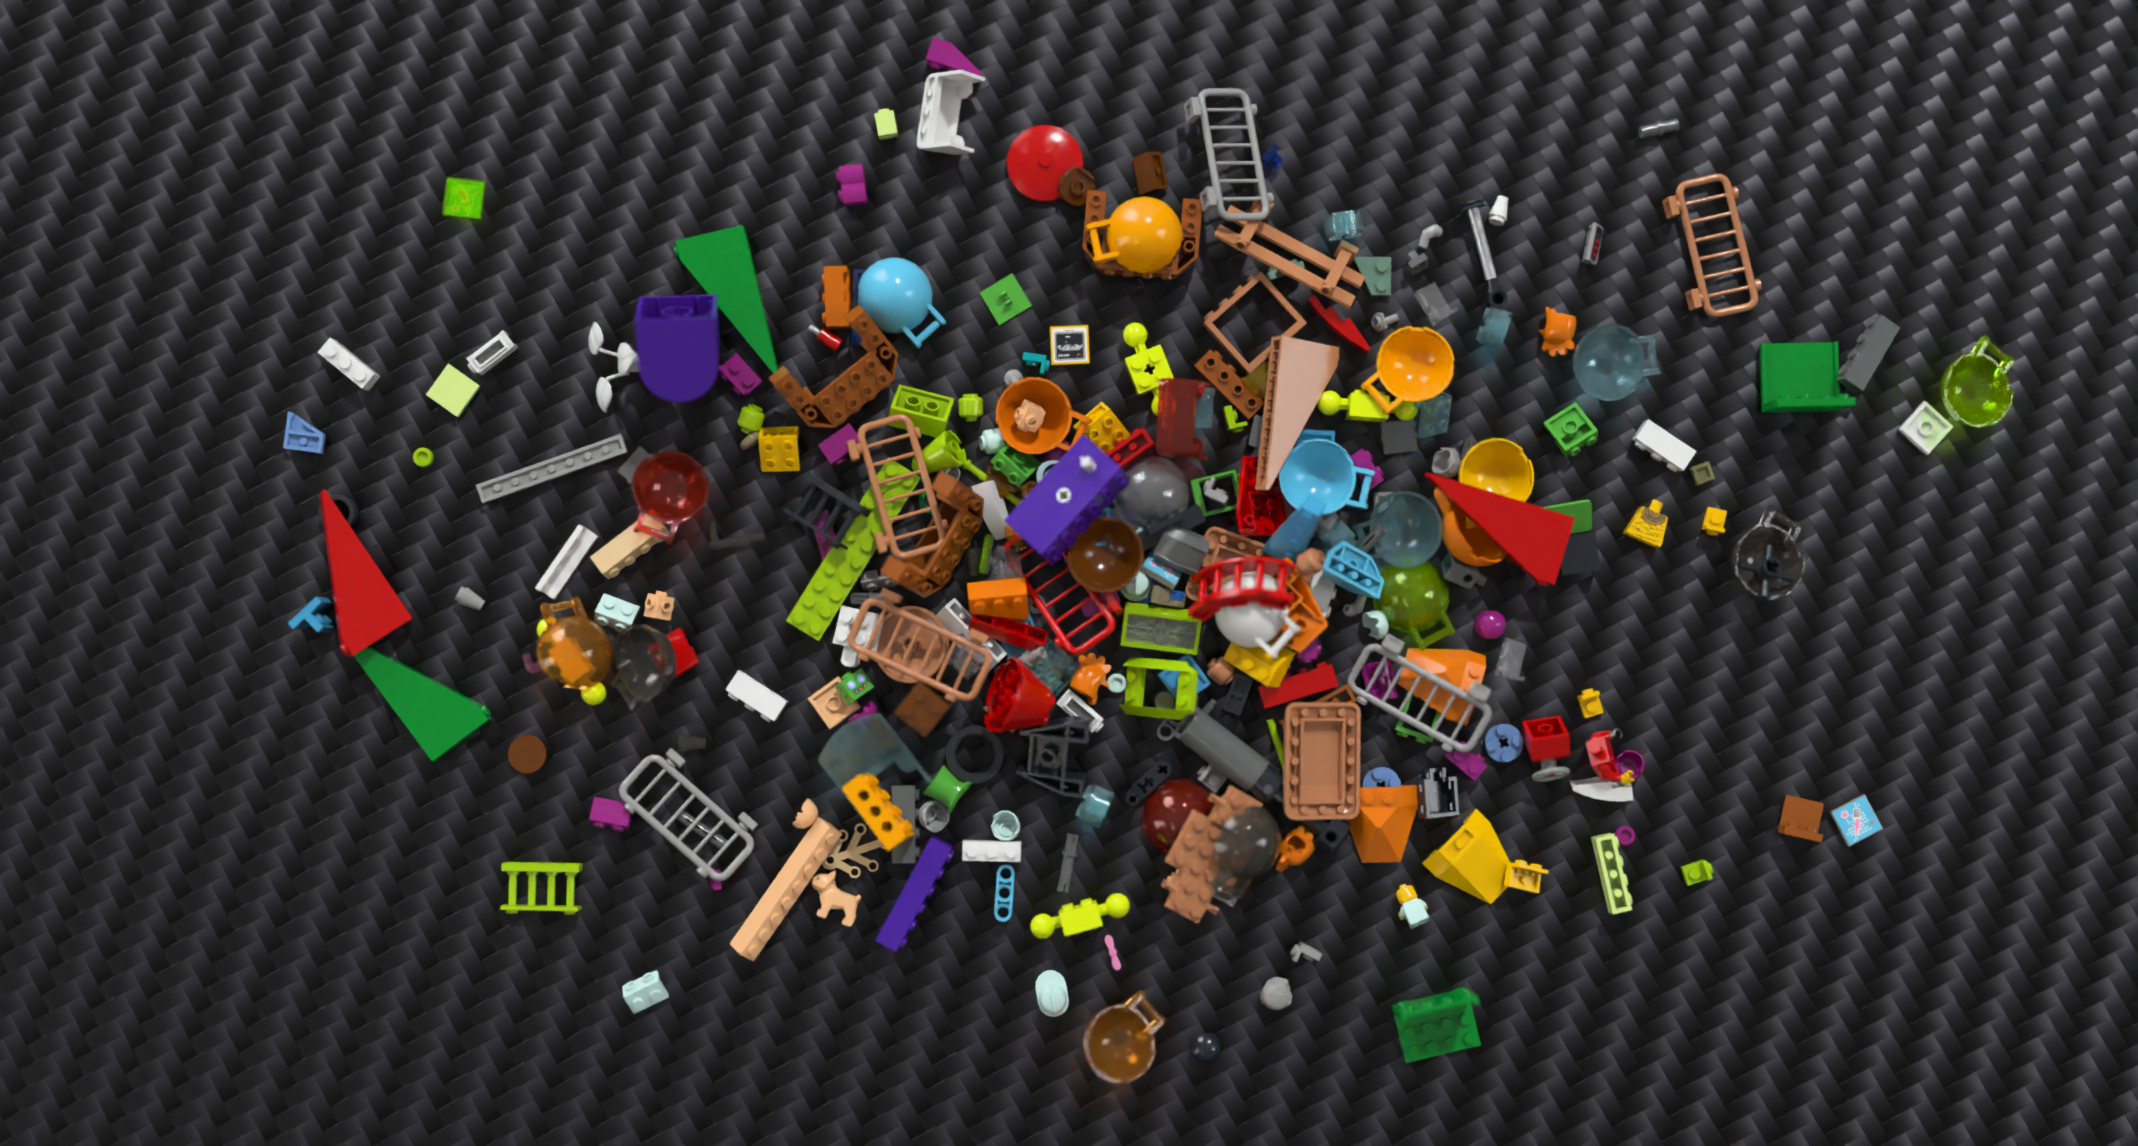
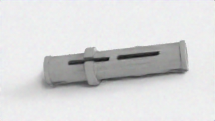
M1039 647L1031 652H1024L1018 659L1027 667H1031L1035 662L1045 659L1047 653L1046 650L1041 652L1044 648ZM1000 666L994 668V673L997 672Z

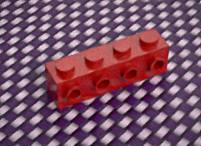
M1137 428L1130 433L1129 438L1118 441L1112 450H1106L1104 453L1123 469L1155 447L1156 444L1144 428Z
M1325 661L1315 664L1316 668L1308 670V667L1297 670V674L1292 676L1286 673L1279 687H1268L1260 682L1261 685L1257 686L1263 708L1265 709L1337 687L1338 683L1332 664L1327 665Z

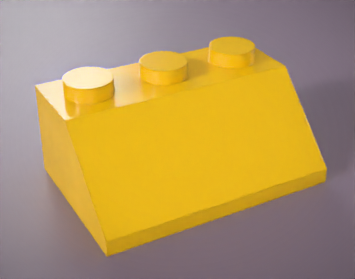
M1273 639L1267 642L1271 648L1276 643ZM1231 642L1223 659L1264 685L1279 687L1295 653L1283 646L1278 652L1279 655L1274 658L1261 646L1249 647L1248 649Z

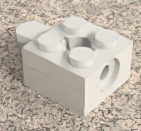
M841 606L833 643L844 646L841 657L843 665L857 667L861 660L857 657L859 653L850 648L847 638L859 609ZM866 613L855 637V642L858 645L866 648L880 614ZM884 618L869 648V650L875 653L877 651Z

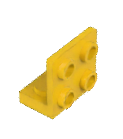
M1100 402L1085 415L1093 420L1091 424H1088L1084 435L1103 452L1112 450L1118 441L1126 440L1130 436L1115 414L1103 402ZM1081 420L1073 426L1076 431L1078 430Z
M798 426L761 427L758 440L762 472L800 470Z

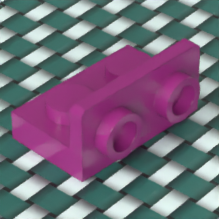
M737 353L723 366L720 365L718 367L721 370L719 373L726 382L730 380L734 384L732 389L739 396L743 394L747 397L763 382Z

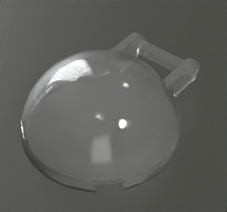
M1158 456L1142 457L1136 459L1123 469L1131 480L1124 490H1120L1116 495L1114 502L1122 519L1133 528L1139 529L1142 527L1144 530L1149 527L1148 523L1153 520L1159 519V521L1167 518L1166 514L1174 510L1179 513L1187 509L1189 503L1187 479L1181 469L1170 460Z

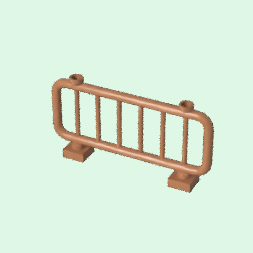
M1713 174L1681 182L1677 187L1676 196H1670L1663 200L1667 219L1674 218L1679 214L1681 215L1698 288L1685 292L1689 311L1703 307L1705 312L1712 317H1722L1753 309L1758 302L1757 291L1762 289L1760 280H1754L1735 199L1739 197V191L1737 187H1732L1729 179L1722 174ZM1716 181L1723 184L1725 191L1723 194L1685 202L1684 190L1686 188ZM1726 197L1730 212L1690 220L1687 205ZM1731 215L1734 230L1694 239L1691 224ZM1735 234L1738 249L1699 257L1696 242ZM1740 252L1743 267L1703 276L1700 261ZM1740 271L1745 272L1747 286L1708 294L1705 279ZM1749 289L1751 299L1748 303L1719 310L1711 307L1709 300L1711 297Z
M903 414L889 416L862 425L857 433L859 443L856 444L853 439L847 441L846 445L851 462L858 461L860 459L859 455L862 454L886 533V536H883L882 532L874 534L878 553H886V547H890L892 554L896 558L907 560L937 551L946 536L945 530H949L946 518H941L934 491L931 488V481L918 438H921L919 427H914L912 420ZM896 422H903L906 425L907 434L867 445L865 433L868 430ZM907 437L910 438L914 452L875 463L872 462L868 448ZM915 455L919 470L878 481L874 469L875 466ZM917 474L921 475L924 489L886 500L883 499L879 485ZM926 492L930 507L889 518L885 506L886 503ZM928 511L932 512L935 526L897 537L894 536L890 522ZM937 529L939 535L937 543L907 552H901L898 549L897 540Z
M885 588L880 593L884 597L883 600L869 598L864 601L847 638L850 648L859 653L858 658L867 662L870 658L945 693V698L956 702L957 699L966 702L976 698L993 661L990 651L981 646L982 643L988 644L990 636L972 628L968 633V636L972 637L971 641L894 606L895 602L900 604L903 596ZM875 605L882 608L883 611L865 648L855 642V637L869 607ZM886 611H889L901 618L882 656L869 650ZM906 619L917 624L918 627L901 664L886 657L903 620ZM921 627L936 634L919 671L916 672L904 666ZM939 635L952 640L953 643L936 680L923 675L922 671ZM958 643L971 650L954 687L951 688L939 681ZM975 651L982 654L985 661L971 692L964 694L958 691L957 688Z

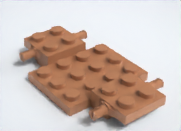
M1232 786L1228 787L1226 793L1221 798L1213 793L1210 794L1215 800L1210 797L1208 800L1213 802L1215 806L1209 817L1195 810L1191 811L1165 859L1167 863L1180 869L1173 883L1165 879L1163 880L1164 883L1161 884L1162 887L1170 890L1165 906L1196 923H1199L1206 910L1214 915L1217 914L1212 908L1217 911L1219 908L1210 903L1215 891L1218 889L1227 895L1230 894L1256 846L1255 843L1245 838L1252 825L1259 829L1264 827L1258 823L1265 826V822L1257 818L1263 803Z

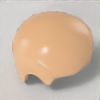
M810 799L803 803L801 808L803 813L798 812L796 821L792 823L796 828H808L817 819L818 809Z

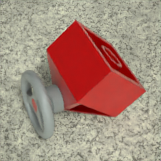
M1553 716L1522 721L1525 747L1531 760L1541 763L1542 770L1532 775V779L1537 782H1545L1569 775V768L1557 767L1556 763L1557 760L1570 755L1569 733L1561 717Z

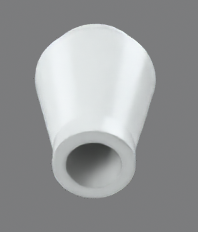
M1497 196L1496 202L1488 215L1491 224L1502 226L1507 221V197Z

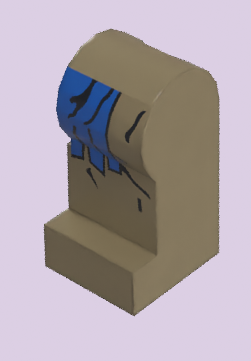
M1153 585L1148 604L1184 608L1187 593Z

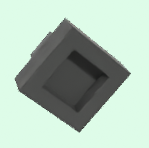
M1413 250L1407 254L1409 256L1408 271L1412 276L1429 266L1425 253L1418 255Z

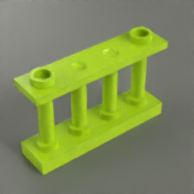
M502 863L501 871H507L509 875L508 904L502 905L500 910H506V913H518V910L564 911V914L568 915L576 914V911L581 910L582 906L574 905L575 876L577 872L582 871L583 863ZM519 871H527L528 905L516 904L517 875ZM538 872H546V875H548L547 905H536V875H538ZM558 872H565L567 876L566 905H555V878Z

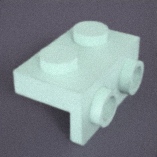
M604 593L595 610L594 621L602 626L612 627L618 632L630 634L640 606Z
M657 970L647 973L639 979L630 981L622 987L623 997L634 1014L669 998V994L662 984Z

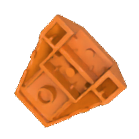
M1288 557L1284 559L1290 563H1293ZM1295 568L1288 575L1285 583L1286 593L1294 595V602L1288 607L1287 616L1301 630L1295 632L1285 645L1301 653L1328 624L1303 575ZM1270 574V576L1278 580V575ZM1285 622L1279 633L1272 639L1278 641L1290 626Z
M1408 648L1405 659L1469 693L1468 691L1473 681L1482 683L1486 669V656L1470 650ZM1405 667L1399 677L1398 684L1409 692L1418 674ZM1421 677L1413 695L1426 702L1436 684ZM1439 686L1428 706L1442 713L1453 693ZM1456 695L1445 718L1459 723L1470 703ZM1473 705L1463 725H1467L1475 705Z
M1417 785L1360 787L1359 813L1355 818L1346 820L1351 824L1349 829L1362 863L1401 862L1418 808Z

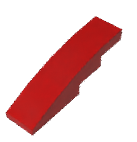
M1315 294L1308 298L1307 303L1336 334L1365 353L1371 349L1349 317L1342 321L1332 306L1325 310Z

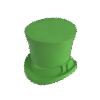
M943 765L923 794L944 803L948 807L947 813L951 814L960 797L972 783H963L957 780Z

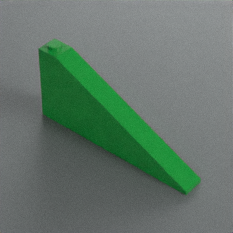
M740 225L676 240L677 246L674 247L676 258H680L709 295L717 294L719 308L774 374L778 370L745 227Z
M367 647L354 655L355 659L431 761L439 760L492 720L490 717L491 712L485 705L482 706L465 695L371 647Z

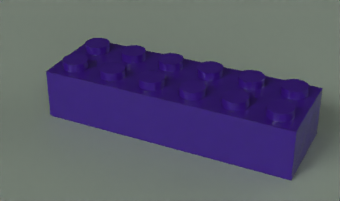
M934 835L930 838L876 939L877 942L895 952L898 948L903 949L909 938L906 936L907 931L912 932L918 921L915 919L917 913L921 915L927 904L924 901L926 896L930 898L936 887L933 884L935 879L939 880L945 870L942 867L944 862L949 863L954 854V851L951 850L953 845Z

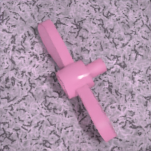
M1106 935L1104 940L1109 949L1108 953L1111 956L1112 966L1115 970H1119L1121 963L1116 955L1117 951L1114 949L1113 938L1111 935Z

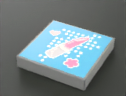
M1154 546L1140 571L1173 590L1183 572L1155 559L1154 551L1157 546Z
M1865 794L1829 812L1846 845L1849 847L1883 829Z

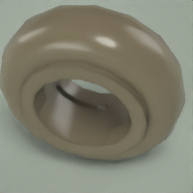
M753 432L741 441L740 447L746 450L759 442V432Z

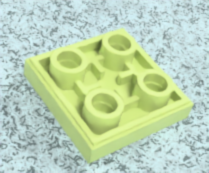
M448 364L426 395L459 417L481 386Z

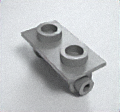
M877 570L865 571L864 574H860L863 590L874 591L880 587H894L900 583L883 573L878 576Z

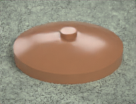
M917 606L900 607L909 613L946 629L939 617L925 608ZM891 612L884 617L876 653L884 655L901 617ZM906 619L903 620L886 658L901 664L918 627L917 624ZM921 627L904 666L916 672L919 671L936 633ZM939 635L922 671L923 675L931 678L941 669L948 654L949 639ZM878 663L884 673L894 680L904 683L920 682Z

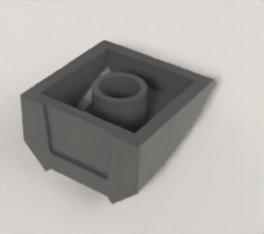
M1170 525L1163 533L1154 551V558L1176 570L1193 576L1198 573L1208 553L1209 542L1203 535Z

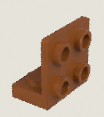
M1786 795L1778 832L1822 842L1823 835L1818 834L1824 804Z

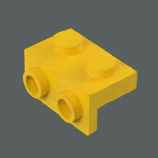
M1515 860V863H1507L1504 886L1531 893H1539L1541 874H1548L1549 870L1542 869V865L1539 864L1527 865L1526 861Z

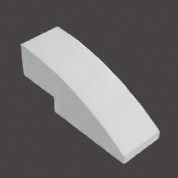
M995 480L971 486L975 493L984 498L983 518L995 540L1014 535L1012 528L1004 521L1008 517L1004 498L999 497Z
M1599 777L1570 781L1573 791L1591 798L1606 801L1633 800L1631 784L1624 785L1621 781L1600 780Z

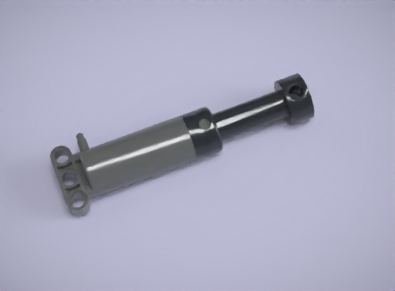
M1196 693L1195 712L1191 715H1186L1183 717V720L1164 718L1160 723L1157 735L1161 740L1168 741L1174 736L1257 801L1263 803V805L1271 801L1284 811L1283 772L1208 715L1216 704L1214 699H1211L1201 710L1197 707L1199 697ZM1164 726L1169 727L1171 734H1163L1161 728ZM1345 819L1296 820L1315 835L1312 841L1313 844L1326 854H1330L1336 848L1351 826ZM1328 832H1334L1335 835H1329Z

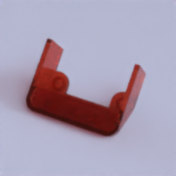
M1161 378L1158 393L1156 449L1159 455L1178 460H1208V456L1200 454L1202 452V443L1198 438H1195L1196 399H1201L1205 393V387H1211V383L1192 379Z

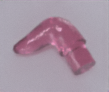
M530 653L522 654L523 664L530 673H535L547 665L546 662L533 664Z

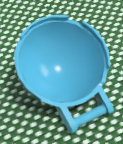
M886 258L871 265L862 275L857 287V304L868 314L880 331L896 334L904 333L919 349L922 346L921 343L940 325L944 326L946 324L944 318L932 306L933 292L929 279L916 264L903 258ZM930 312L936 320L915 337L910 330L921 324Z
M1312 439L1303 441L1302 444L1291 449L1280 469L1279 481L1282 493L1293 507L1297 509L1312 494L1327 502L1322 514L1324 515L1333 513L1344 505L1367 510V497L1375 471L1355 467L1347 451L1337 443L1326 439ZM1356 474L1364 475L1359 502L1349 500L1355 488Z

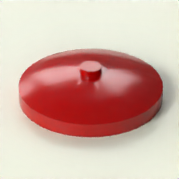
M1051 125L1035 126L1022 132L1012 143L1007 156L1008 175L1014 187L1025 197L1038 202H1051L1061 199L1058 192V181L1061 175L1071 168H1083L1082 152L1076 140L1065 130Z

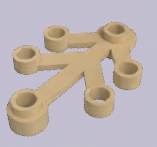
M859 823L855 826V833L846 851L840 853L838 852L843 841L847 840L848 832L846 830H839L846 834V838H839L823 861L822 866L829 870L837 867L849 873L852 878H857L861 874L860 868L857 866L852 867L841 860L850 858L866 866L869 871L875 872L879 868V863L860 854L879 847L886 848L879 838L878 840L857 846L861 836L867 830L863 823ZM863 826L864 832L859 833L857 827ZM829 856L834 859L832 864L827 862ZM871 862L876 863V869L870 868ZM854 868L858 870V875L856 876L851 873V870Z

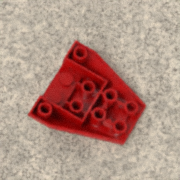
M1243 456L1241 461L1236 516L1238 529L1242 537H1270L1296 510L1282 493L1279 481L1280 471L1269 490H1255L1259 458L1257 456Z

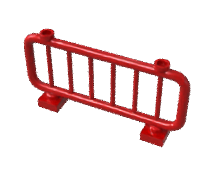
M1017 533L1004 543L1002 547V555L1006 561L1003 563L1004 567L1009 573L1013 571L1017 578L1025 577L1027 593L1057 636L1054 641L1060 649L1064 647L1070 654L1080 655L1114 631L1115 619L1111 613L1115 612L1119 616L1125 611L1111 592L1104 596L1108 601L1104 603L1097 592L1085 588L1090 597L1055 620L1047 608L1081 584L1076 583L1044 605L1037 593L1070 570L1069 566L1034 590L1027 578L1049 562L1045 560L1024 575L1016 563L1035 549L1032 547L1014 560L1009 550L1023 538ZM1067 549L1063 553V558L1065 560L1068 559ZM1093 600L1101 612L1065 636L1058 623ZM1103 615L1108 622L1107 627L1080 647H1073L1068 639Z

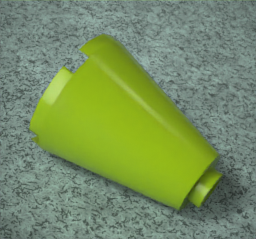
M951 430L942 432L922 450L928 474L959 467L966 463L965 449L961 450L959 446L961 441ZM915 457L912 459L911 464L913 471L919 470Z

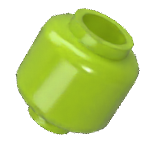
M963 394V397L958 400L959 416L966 418V421H977V417L983 415V399L978 397V394Z
M748 404V406L741 409L737 420L738 425L742 427L741 431L747 434L760 431L765 419L762 408Z

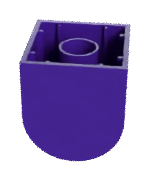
M717 294L639 297L635 326L638 365L643 382L654 394L669 401H689L703 395L714 383L718 372L720 332Z

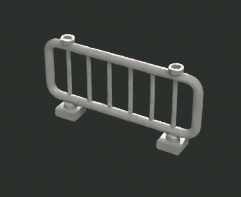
M1204 89L1199 93L1198 97H1190L1184 104L1187 123H1194L1199 117L1201 119L1213 186L1206 187L1199 194L1202 212H1210L1216 206L1218 214L1228 221L1263 220L1270 212L1269 204L1273 203L1274 197L1272 193H1267L1253 119V116L1257 114V105L1251 104L1249 96L1241 89ZM1207 96H1238L1242 99L1244 108H1206L1205 98ZM1207 112H1245L1247 126H1209ZM1248 129L1250 143L1213 144L1210 130ZM1213 147H1251L1253 161H1216ZM1217 165H1254L1257 179H1219ZM1220 183H1257L1260 197H1222ZM1223 201H1261L1262 211L1260 213H1228L1224 209Z
M1387 634L1382 645L1370 644L1363 649L1347 680L1351 691L1357 695L1356 700L1363 705H1366L1367 702L1374 704L1443 743L1441 747L1448 752H1452L1453 749L1460 752H1468L1475 747L1492 716L1489 705L1484 702L1487 700L1491 689L1473 681L1469 688V693L1398 655L1405 642L1390 634ZM1376 651L1384 655L1364 691L1356 686L1355 680L1369 654ZM1387 658L1400 664L1401 667L1385 696L1380 700L1368 692ZM1406 667L1417 673L1418 677L1400 709H1397L1386 703V700ZM1421 677H1424L1436 685L1418 717L1415 719L1402 711ZM1440 686L1453 693L1434 728H1431L1420 722V719ZM1457 695L1470 704L1451 738L1437 731ZM1473 705L1483 710V718L1467 744H1460L1454 739Z
M672 748L666 753L667 760L659 755L647 756L620 785V797L626 803L624 807L631 814L636 811L699 867L696 871L701 876L706 878L708 875L717 881L726 880L752 852L754 841L747 831L753 832L758 824L744 812L738 817V821H740L738 824L677 771L675 767L677 766L680 769L685 764V760ZM650 763H658L663 770L634 800L628 795L627 788ZM667 771L678 782L649 813L638 802ZM682 784L692 795L663 826L652 815ZM696 797L707 807L685 832L677 838L667 827ZM711 810L721 820L692 851L681 841L702 817ZM725 822L736 833L706 864L696 853ZM740 835L746 841L745 849L723 873L715 872L710 866L735 838Z

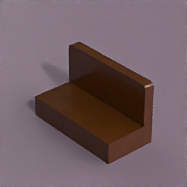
M1146 152L1133 157L1132 160L1140 195L1151 191L1169 189L1161 152Z

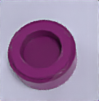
M1628 826L1618 827L1614 834L1621 845H1630L1635 839L1634 830Z

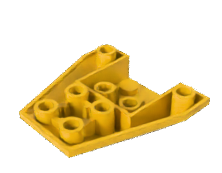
M1475 809L1463 821L1464 824L1439 850H1434L1422 864L1435 877L1492 904L1507 888L1504 886L1507 863H1510L1491 823Z

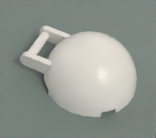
M1256 572L1242 573L1241 588H1254ZM1264 574L1263 588L1277 590L1278 580ZM1234 577L1223 585L1221 591L1233 588ZM1247 603V606L1223 607L1221 612L1215 614L1219 630L1229 641L1248 649L1249 647L1261 646L1274 658L1279 655L1278 652L1293 634L1301 630L1287 616L1288 608L1283 612L1259 606V603ZM1286 622L1290 627L1271 648L1267 642L1279 633Z

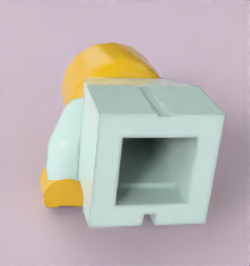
M1406 884L1399 886L1396 896L1399 903L1403 905L1398 913L1400 920L1406 918L1411 929L1429 922V917L1425 911L1428 909L1427 904L1418 899L1414 887L1411 885L1406 886Z

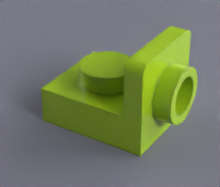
M1232 405L1223 407L1227 430H1233V433L1244 431V427L1248 425L1247 421L1236 424L1235 421L1238 420L1236 409H1232Z
M1699 860L1680 867L1688 886L1713 879L1711 875L1714 873L1713 868L1705 860Z

